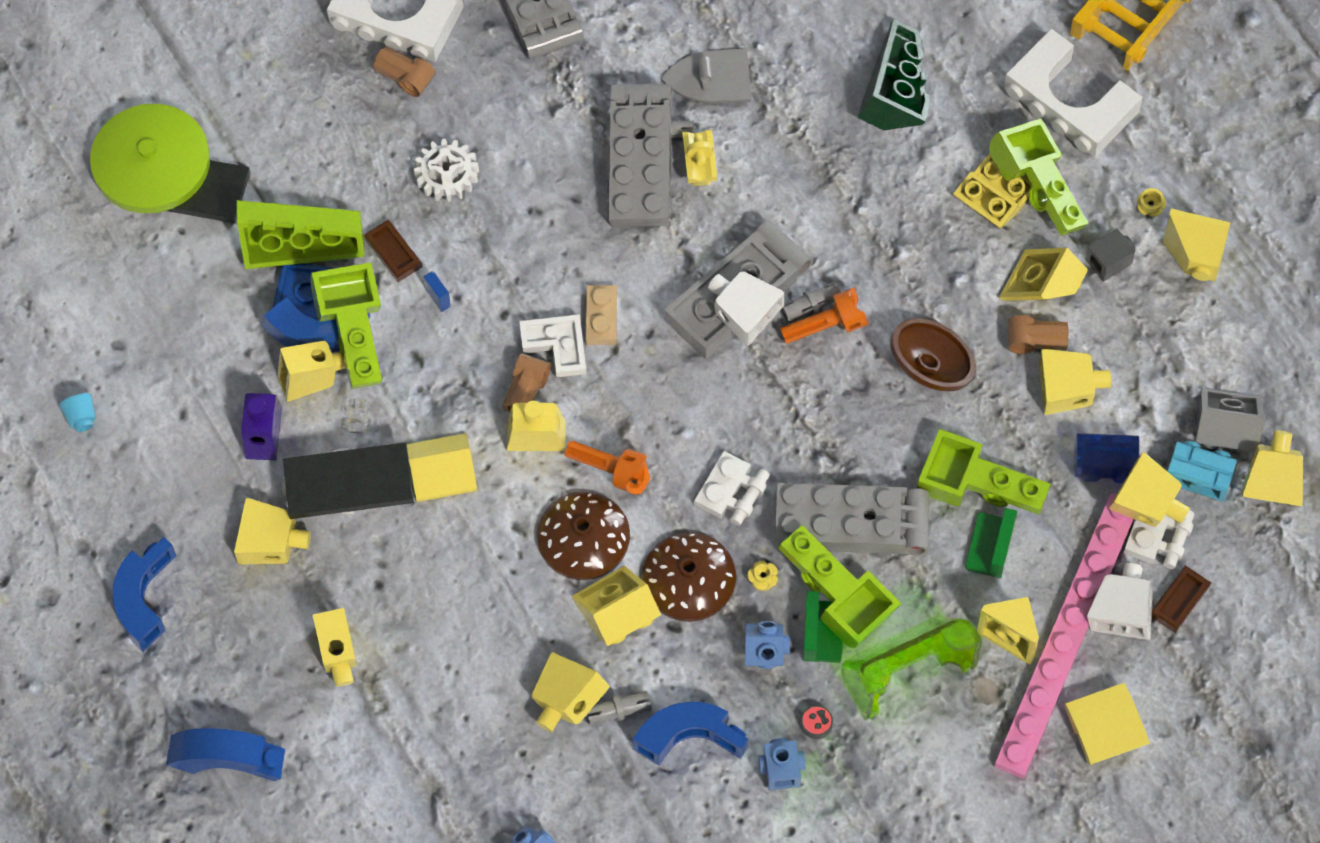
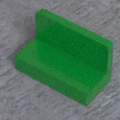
M1005 508L1003 517L982 512L978 514L966 561V570L997 578L1002 577L1016 520V510Z
M807 591L803 661L840 663L842 641L821 620L822 614L832 602L819 601V591Z

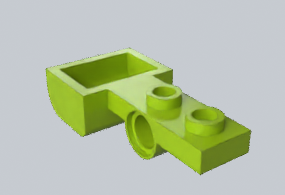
M1042 118L999 131L991 139L989 144L990 154L1003 178L1009 181L1027 175L1032 184L1029 191V200L1032 207L1040 212L1045 210L1048 212L1060 236L1080 230L1088 224L1055 165L1062 157V154Z
M372 263L312 272L310 283L319 322L336 319L340 352L343 360H345L351 389L381 384L382 377L368 318V313L379 312L381 307Z
M939 429L919 477L918 489L928 491L929 497L956 507H960L968 489L982 494L984 500L992 505L1007 507L1010 504L1040 515L1051 483L981 459L980 455L983 444Z
M803 525L784 540L778 548L801 571V578L812 591L822 592L832 602L822 614L821 620L850 648L854 649L861 644L902 604L869 570L857 580Z

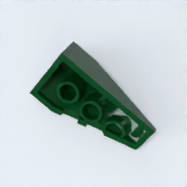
M896 19L892 20L865 91L858 114L859 119L882 130L920 126L925 123L931 101L930 95L926 93L925 83L927 76L923 72L921 64L924 56L920 31Z

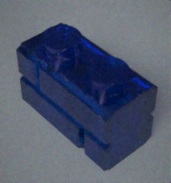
M1077 433L1074 445V476L1082 477V480L1086 482H1097L1101 478L1113 479L1116 483H1124L1140 456L1139 436Z

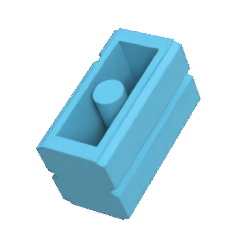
M1177 441L1168 473L1182 484L1181 489L1224 502L1237 460L1231 458V455L1225 451L1215 450L1211 452L1201 449V446L1193 441H1185L1184 443Z

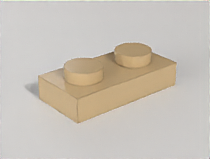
M587 285L586 345H617V285Z

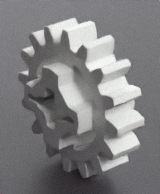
M442 139L440 146L431 142V150L428 151L422 148V158L418 157L415 159L416 168H414L415 178H417V185L419 188L424 187L426 196L434 193L435 201H439L442 196H446L447 201L451 202L452 195L462 199V191L465 190L471 193V183L478 182L477 173L479 172V166L476 162L475 153H469L468 145L459 148L458 140H454L452 145H447L446 139Z

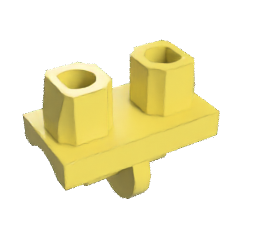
M706 130L701 133L682 132L688 184L693 183L694 186L709 185L712 181H717L712 130Z

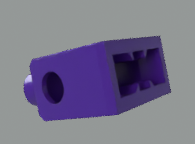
M245 394L241 435L246 459L277 461L282 406L275 394ZM258 437L265 439L264 442H255Z

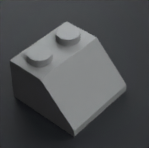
M1201 388L1196 424V443L1208 449L1226 447L1232 448L1234 452L1248 454L1250 451L1255 452L1257 445L1260 443L1264 421L1262 397Z

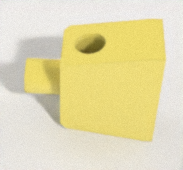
M326 341L281 348L277 377L286 401L289 402L332 387L336 371L346 369V364L341 352L331 353Z
M1050 349L1041 350L1039 368L1044 415L1091 406L1095 397V389L1111 388L1110 370L1093 371L1090 354Z
M530 401L528 403H514L512 405L507 424V451H565L566 421L557 404Z
M1274 430L1271 446L1257 445L1242 485L1241 492L1243 497L1302 506L1303 456L1300 451L1290 450L1293 435L1291 432Z
M1142 453L1133 465L1109 509L1147 525L1157 527L1165 515L1181 524L1188 514L1190 507L1175 499L1182 484L1147 454Z
M246 498L234 550L238 564H285L289 561L292 547L309 549L311 531L296 529V520L289 519L288 510Z
M344 608L313 614L326 673L332 672L335 687L354 683L351 668L356 667L357 663ZM336 650H343L340 655L335 656L332 654Z
M552 652L532 693V699L543 709L536 724L550 733L553 732L560 719L574 725L579 724L610 686L597 671Z

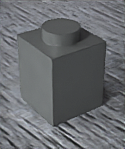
M1117 228L1089 245L1085 260L1104 282L1133 263L1136 251L1135 245L1127 235L1124 236Z

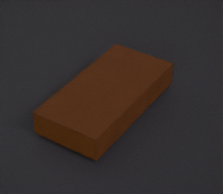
M389 219L364 234V240L397 283L422 268L420 259Z
M1185 565L1153 608L1152 618L1176 634L1210 588L1212 582Z

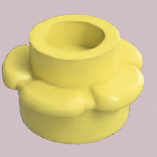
M1155 188L1144 190L1138 195L1136 200L1139 212L1151 217L1160 215L1162 209L1166 207V200L1162 192Z
M758 561L753 564L752 569H749L748 580L757 590H769L778 582V569L772 563L767 564L765 561ZM765 573L766 577H761L760 574Z

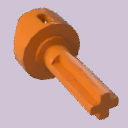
M855 287L833 295L835 301L833 309H827L781 327L780 329L786 344L836 326L838 323H840L841 327H845L847 333L869 325L865 313L857 308L859 299Z
M569 441L567 444V450L564 453L565 457L614 474V487L638 495L642 494L650 481L646 464L647 455L628 448L620 457L576 441Z

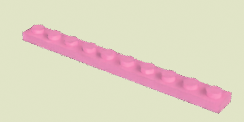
M1110 493L995 762V768L1022 779L1027 774L1088 630V612L1104 577L1112 573L1134 521L1130 517L1109 509L1116 496Z

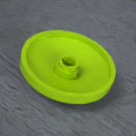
M142 104L121 111L103 125L92 144L90 166L97 187L114 205L135 213H159L181 205L199 190L208 174L210 150L204 131L189 114L169 105Z

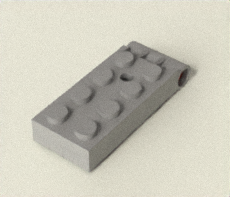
M503 0L528 59L584 41L582 28L576 18V13L570 0Z
M671 84L611 85L609 221L611 227L671 226ZM639 134L645 135L643 139H636V136Z
M768 220L664 309V320L707 359L735 335L715 313V300L718 295L709 290L708 286L717 274L731 282L739 272H746L785 292L797 281V277L802 276L810 268L813 259L773 222Z
M777 483L775 550H779L780 544L803 525L829 552L924 555L928 553L929 492L924 489L907 490V487ZM872 516L874 519L867 520L865 517Z

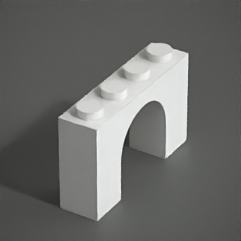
M331 0L327 13L329 24L339 31H350L358 34L364 40H374L385 44L392 50H402L412 54L415 58L436 62L464 4L463 0H426L417 14L401 21H390L379 17L371 9L373 0Z
M1051 29L1006 74L1004 89L1013 100H1019L1026 105L1034 116L1043 118L1051 124L1055 132L1065 135L1072 140L1080 151L1089 153L1095 158L1140 112L1143 97L1119 80L1101 100L1091 106L1076 108L1061 103L1052 94L1049 83L1072 60L1074 45Z

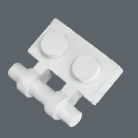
M723 451L694 500V506L722 519L728 509L734 512L730 521L740 526L743 520L749 518L752 513V505L757 496L762 495L767 485L765 483L770 474L764 469H759L755 477H749L747 475L751 470V464ZM740 487L746 489L747 491L742 500L734 498Z
M1189 510L1181 524L1166 515L1157 527L1135 520L1123 554L1151 564L1154 563L1156 555L1159 554L1165 556L1164 567L1175 569L1177 561L1183 557L1185 539L1191 535L1193 530L1194 512ZM1166 530L1174 532L1171 543L1162 541Z

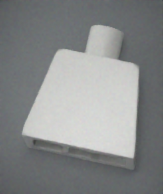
M739 272L731 282L717 274L708 286L709 290L718 295L715 300L716 315L747 346L753 342L784 306L785 292L746 272Z
M1126 563L1122 576L1108 574L1104 577L1087 616L1091 631L1150 640L1152 589L1150 581L1141 579L1143 568L1140 565Z

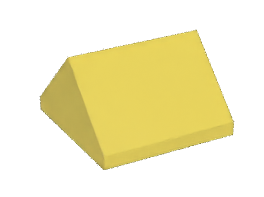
M467 433L407 444L417 502L478 491Z
M1023 597L984 605L980 612L976 633L1031 665L1034 661L1039 636L1029 598Z

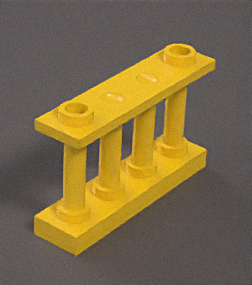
M1088 0L1073 18L1070 34L1080 40L1086 32H1094L1124 51L1126 55L1123 68L1128 71L1134 63L1139 64L1147 53L1146 48L1184 2L1188 4L1191 0H1169L1168 3L1162 0H1140L1159 12L1151 23L1115 2L1116 0ZM1103 12H1110L1142 32V34L1133 44L1100 23L1098 17Z

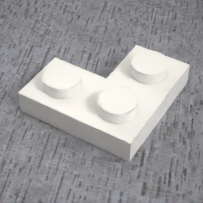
M580 314L519 321L523 354L553 350L556 377L587 374Z

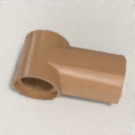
M387 46L384 49L381 48L373 64L375 71L398 82L399 86L406 93L414 97H420L436 75L435 69L427 61L421 58L412 60Z
M1016 315L1008 319V350L1010 352L1027 354L1035 349L1067 350L1068 322L1035 321L1033 317L1028 315Z
M521 354L513 371V381L504 399L503 409L510 413L514 403L534 401L539 388L543 389L548 380L551 363Z

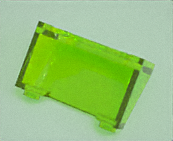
M937 615L850 656L842 665L841 676L866 721L879 714L878 700L886 694V687L890 683L891 674L933 654L936 656L941 667L947 665V663L955 664L960 667L962 673H966L977 667L982 639L970 621L962 618Z

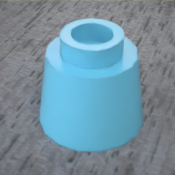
M77 394L60 402L59 407L70 428L75 429L76 432H84L94 426L93 422L96 420L91 394Z

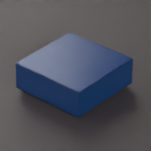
M431 271L423 276L425 290L442 312L451 305L449 292L436 273Z

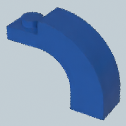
M287 297L263 316L262 327L285 347L326 341L331 353L340 350L336 319L319 322L318 319L308 317L299 311Z
M165 537L159 542L150 544L141 558L132 550L121 563L113 584V603L120 624L128 638L142 652L166 631L162 620L144 603L145 591L150 581L176 557L173 545Z
M683 702L663 708L652 715L637 731L632 739L634 751L660 766L670 750L685 739H708L741 759L748 749V738L745 737V732L739 727L732 724L727 726L728 711L708 703Z
M216 728L190 729L171 735L166 766L191 774L214 768L232 769L271 781H277L281 779L285 748L266 743L265 737L247 732Z

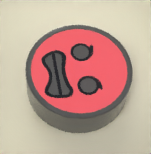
M815 705L803 712L801 728L806 736L812 739H822L831 732L833 717L827 708Z

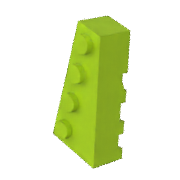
M237 200V226L245 269L365 257L364 233L360 211Z

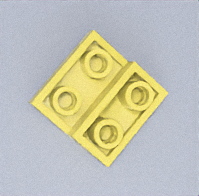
M989 153L975 172L971 171L953 193V196L999 229H1002L1029 201V191L1032 184L1026 176L1009 181L1005 180Z
M1120 683L1064 703L1074 734H1078L1089 765L1150 744L1139 713L1125 683Z

